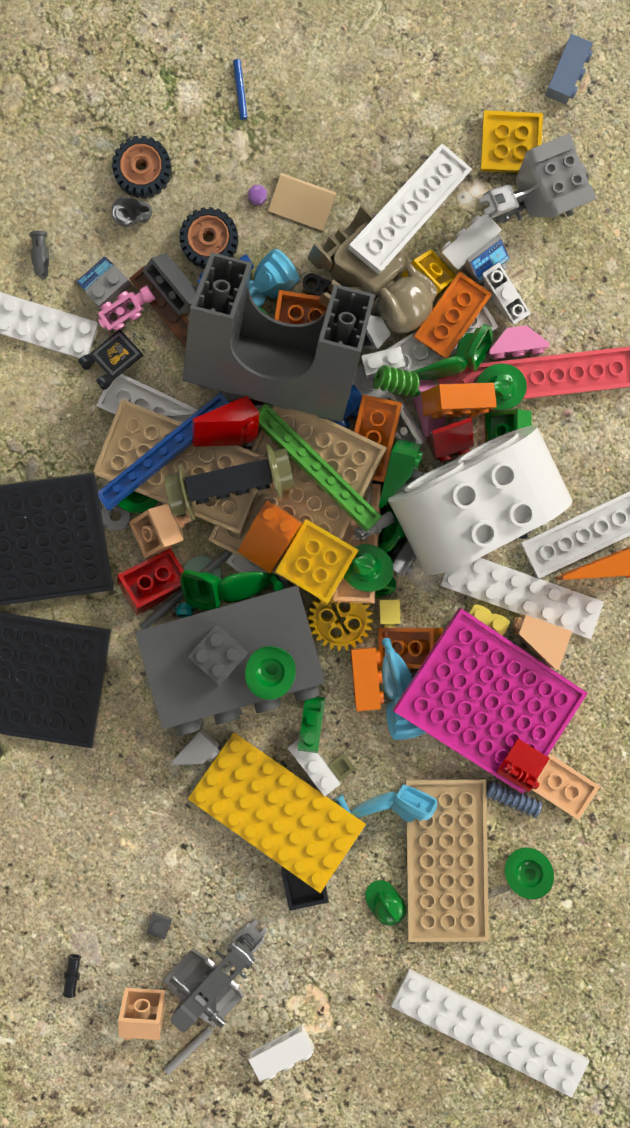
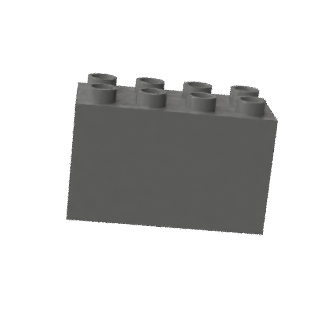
M299 586L135 632L162 730L173 727L176 736L200 730V727L204 725L202 718L214 716L216 725L237 720L243 714L241 707L254 704L256 713L280 707V698L273 700L261 699L250 691L246 683L245 669L250 656L261 647H279L292 656L296 665V675L293 685L286 694L294 692L296 702L319 696L320 690L318 685L325 683V677ZM217 624L249 651L248 655L221 685H218L188 658L191 652Z

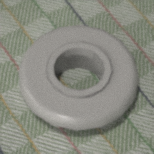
M118 504L110 511L104 506L101 509L103 524L109 530H123L131 521L132 514L121 509ZM119 510L122 517L119 521L111 519L112 511Z

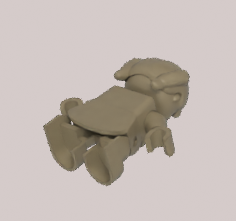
M361 205L351 224L344 231L341 228L337 230L335 237L341 245L330 235L322 248L316 242L313 244L307 259L317 269L324 268L327 272L331 273L335 281H331L329 291L332 292L334 284H342L348 288L375 294L374 301L379 297L376 303V313L379 317L383 318L387 328L395 333L411 332L423 324L431 314L433 301L437 295L436 286L428 277L416 270L413 265L409 264L406 266L404 248L379 275L347 249L351 242L374 218ZM406 266L408 277L398 279ZM327 292L321 294L319 298L320 304L328 308L331 295Z

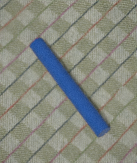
M235 59L233 60L239 115L241 120H246L248 116L241 60Z

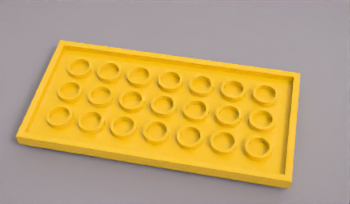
M233 732L188 798L192 803L319 893L322 892L366 825L363 821L327 796H324L317 789L235 732Z

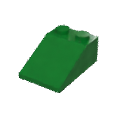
M397 439L390 456L379 503L380 508H383L388 499L394 496L405 484L413 471L418 470L423 452L420 451L421 444Z

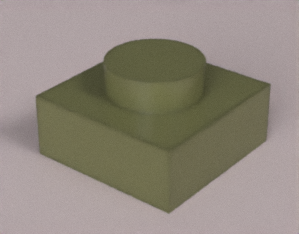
M344 752L328 764L339 781L356 769Z

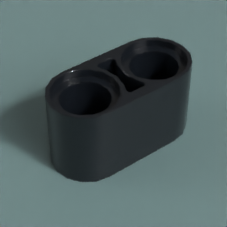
M313 273L307 274L302 281L303 291L308 295L321 296V294L329 289L331 281ZM309 281H314L317 286L315 288H308L306 284Z

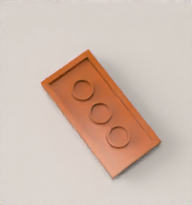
M459 271L431 311L428 319L421 325L413 338L443 359L448 358L492 293Z

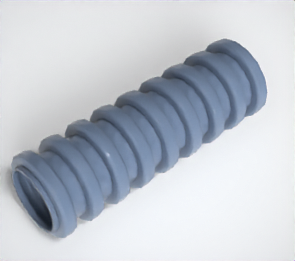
M494 781L487 787V799L497 800L499 804L509 805L511 809L514 807L516 811L526 812V815H532L533 818H536L541 811V801L536 802L534 798L524 797L522 793L519 795L517 791L507 790V787H501V784L496 785Z

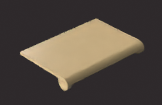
M281 173L268 212L324 231L337 193Z

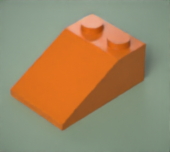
M267 500L255 517L238 552L271 574L293 542L303 522L272 501Z
M378 628L381 658L379 668H382L383 658L386 655L385 649L381 644L384 638L391 640L395 653L399 654L408 668L419 669L443 633V628Z

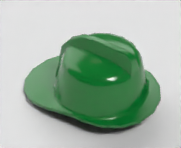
M377 880L367 887L365 892L367 905L382 924L388 926L396 925L404 919L406 914L404 900L389 882Z

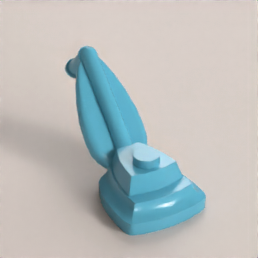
M273 249L259 263L254 274L255 280H249V291L254 303L260 307L263 305L266 296L274 299L278 298L279 290H292L299 283L300 277L289 258L279 249Z
M384 638L381 642L386 654L382 662V685L385 695L392 700L387 704L386 709L388 729L393 740L415 738L426 732L393 711V708L412 681V676L404 660L399 654L395 653L391 640Z
M402 785L398 794L396 792L380 794L362 802L350 813L358 818L392 808L391 810L404 821L412 822L414 819L422 821L423 819L428 820L433 816L437 808V799L418 789ZM337 796L334 799L337 804L350 812L343 798L344 796Z

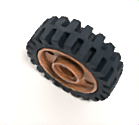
M133 136V140L130 138L126 139V143L122 142L120 148L115 150L116 155H113L112 158L113 174L120 188L128 195H133L135 198L140 196L142 199H147V196L151 198L154 197L155 193L160 194L161 189H165L167 182H170V175H172L171 160L166 149L159 141H155L152 137L148 139L146 136L141 138ZM140 165H147L144 170H138Z
M203 207L200 211L194 210L193 214H189L187 219L183 221L182 227H180L179 240L182 251L187 259L195 266L205 269L211 252L234 257L238 246V232L232 218L227 213H223L218 208L215 210L213 207H209V209ZM207 235L214 236V239L210 242L204 240Z

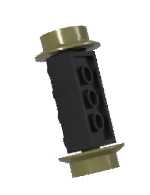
M266 444L269 461L268 459H262L188 477L183 465L179 464L177 473L164 477L167 497L173 515L187 514L191 520H195L193 501H196V505L210 502V497L216 496V500L229 498V493L236 492L237 495L250 493L249 488L256 487L257 491L270 488L269 484L271 483L275 484L280 501L283 491L295 489L287 449L274 451L269 444Z

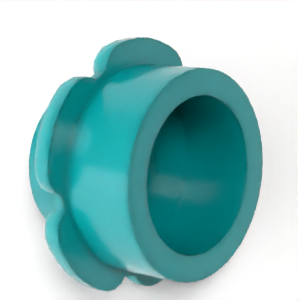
M179 603V607H175L174 610H176L177 617L185 618L192 616L194 608L188 606L187 603Z

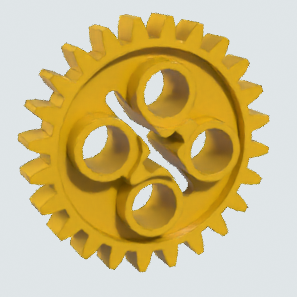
M333 596L329 603L319 599L320 601H313L316 607H310V611L314 614H310L308 619L314 621L310 622L309 625L310 627H315L312 630V634L318 633L316 640L323 639L322 646L330 643L331 650L334 645H337L338 651H340L341 646L348 650L349 644L356 648V641L361 644L363 643L361 636L368 637V633L365 630H371L372 626L367 623L373 622V618L368 617L373 613L372 610H366L370 603H349L350 608L345 610L340 607L339 604L341 602L333 601ZM332 603H335L339 615L344 617V624L349 630V634L346 633L342 621L337 620L338 614L331 605ZM324 610H329L332 612L333 616L331 618H325L323 617L322 612ZM351 619H357L360 624L356 627H352L349 624V621ZM335 627L339 628L342 631V633L340 635H334L332 634L331 629Z

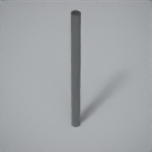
M225 549L199 573H211L233 553ZM182 589L139 625L141 629L149 628L184 597Z

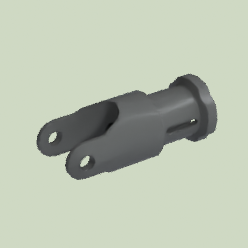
M32 231L29 233V236L32 238L31 260L34 265V273L40 278L45 279L48 277L49 250L46 248L47 232Z

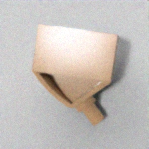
M167 503L148 509L131 520L129 524L144 558H148L183 541L182 528L193 520L188 515L183 517L181 515L178 517L174 516Z
M125 987L118 1019L119 1037L125 1038L127 1041L132 1038L160 1040L165 1012V990Z

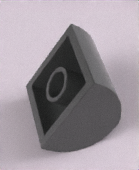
M405 535L387 552L393 562L394 573L401 577L404 574L408 575L412 571L413 565L411 563L416 557Z

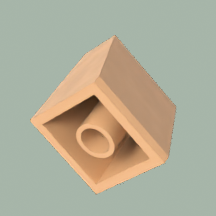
M519 614V617H515L512 624L513 634L545 665L559 670L572 631L528 615Z

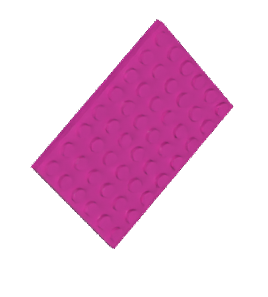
M458 608L393 708V711L523 794L525 792L523 788L497 773L513 744L519 738L548 756L588 693L462 608Z

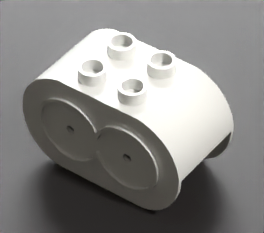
M532 425L492 439L459 458L424 474L399 489L394 496L388 499V502L423 572L426 575H436L464 566L549 522L564 512L572 504V499L538 427Z

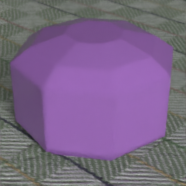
M253 185L248 190L249 201L256 206L263 205L267 201V190L262 185Z

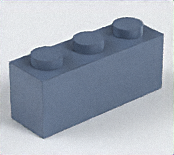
M574 34L570 35L545 96L567 104L569 98H574L578 89L575 84L577 80L581 81L586 70L583 68L585 62L589 63L593 51L590 50L593 42Z

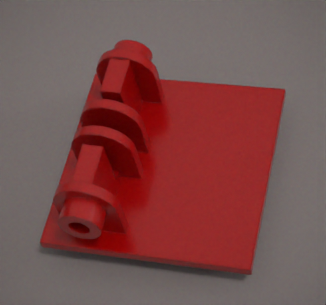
M517 738L497 773L529 792L531 789H538L540 783L537 778L550 758Z

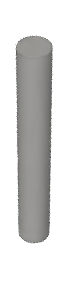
M207 1027L164 1068V1071L169 1075L213 1033L212 1029Z

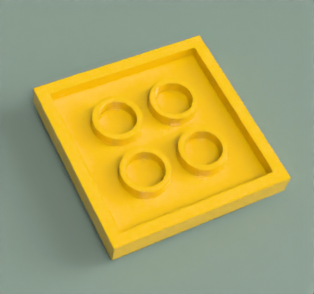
M484 110L480 172L518 173L526 152L542 145L543 113Z
M305 519L275 572L324 602L329 603L359 550Z

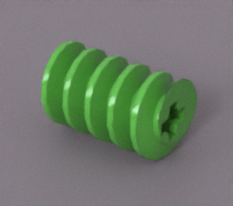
M387 365L380 366L373 379V388L375 390L380 388L381 391L395 392L396 395L402 394L404 397L408 396V394L410 397H413L419 387V377L415 372L403 371L402 369H396Z

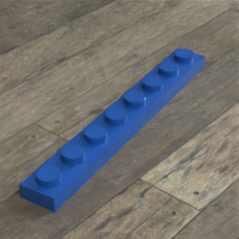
M220 392L99 490V499L104 507L110 511L192 444L193 419L229 404L230 402L224 394Z

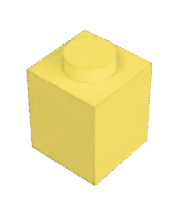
M400 599L379 600V624H384V628H396V624H401Z

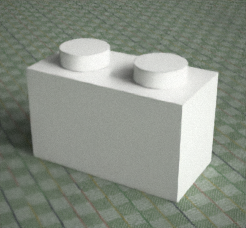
M401 346L361 356L365 380L374 378L376 371L382 365L396 369L399 368L403 371L405 369Z

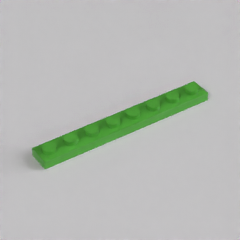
M267 404L258 410L260 413L258 427L281 449L286 448L288 456L365 532L369 531L382 518Z

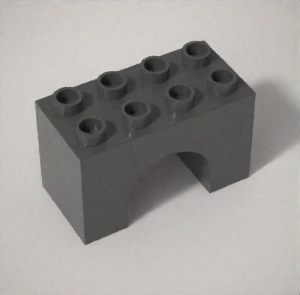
M211 252L190 307L182 381L196 384L205 389L211 388L235 394L241 398L248 396L249 399L274 404L282 409H293L313 414L321 419H332L342 422L375 294L334 284L327 311L320 318L305 324L280 322L262 312L250 295L249 280L252 263Z

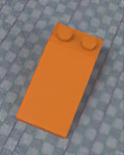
M362 395L354 432L387 448L372 478V481L384 483L391 452L395 444L402 403Z
M630 547L555 576L556 580L619 576L630 578Z

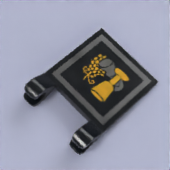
M118 330L90 354L80 357L78 362L84 370H88L96 361L107 373L100 376L96 381L102 390H106L113 380L144 355L121 330Z

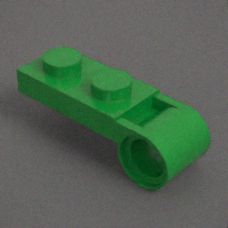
M317 696L304 701L298 751L318 754L325 697Z

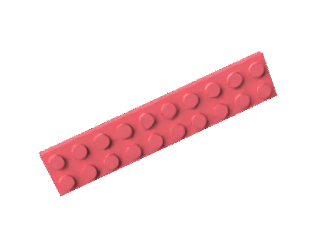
M630 346L481 363L476 371L466 367L459 374L438 379V385L477 383L480 374L489 366L509 364L519 369L526 379L527 390L523 399L630 387Z

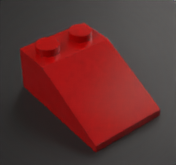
M245 396L193 419L192 444L194 447L240 446L250 443L258 437L260 413L248 396Z
M471 417L433 430L427 437V442L434 461L440 460L441 463L452 459L451 455L458 453L461 456L470 451V448L474 446Z
M171 548L118 574L117 584L137 616L153 608L181 589V573L184 570Z

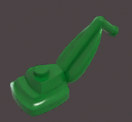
M483 324L481 327L476 328L474 333H465L464 337H461L458 342L456 356L440 360L411 372H415L419 380H435L459 374L466 367L476 371L492 346L493 332L491 327ZM419 389L413 397H417L420 395Z
M184 570L181 573V589L187 605L201 610L216 609L220 606L221 600L232 603L247 599L264 590L270 583L274 586L275 591H280L284 587L276 574H269L267 572H242L226 576L223 579L207 572L199 573L192 570Z

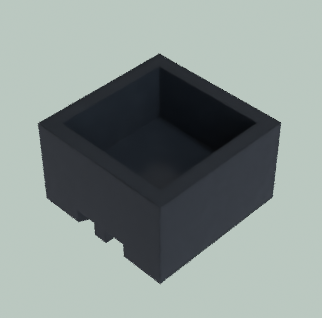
M281 867L289 911L329 903L327 886L319 893L286 868Z

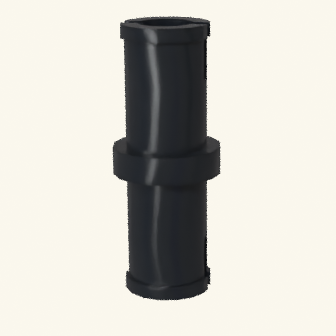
M78 954L68 955L67 971L64 972L65 985L63 996L66 998L76 996L77 980L80 979L79 965L81 955Z

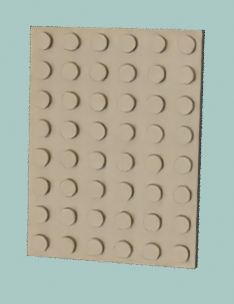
M273 405L272 410L363 498L387 448L328 419H321L313 414L293 409H282ZM261 430L251 451L268 458L266 444H269L274 451L281 448ZM289 457L295 489L283 491L282 499L279 501L275 484H269L270 488L257 492L241 534L215 525L208 541L250 561L240 554L238 549L255 517L267 500L272 501L304 523L305 519H308L341 540L352 518ZM282 557L281 560L279 561V563L277 564V566L275 567V569L273 570L272 573H274V574L278 575L279 577H281V578H283V579L289 581L288 579L284 578L283 576H281V575H279L278 573L275 572L276 569L278 568L280 562H281L282 559H283V557Z

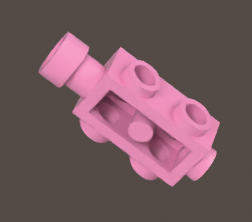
M147 285L141 288L140 292L136 295L134 292L128 294L127 291H124L117 296L118 301L113 304L109 301L100 307L102 311L98 313L100 316L98 321L103 329L107 328L109 331L114 329L116 332L125 326L124 322L131 319V321H134L142 316L140 313L144 310L142 305L146 302H152L155 300V297ZM131 302L134 304L133 310L128 309V304ZM113 313H116L118 316L115 321L111 319Z

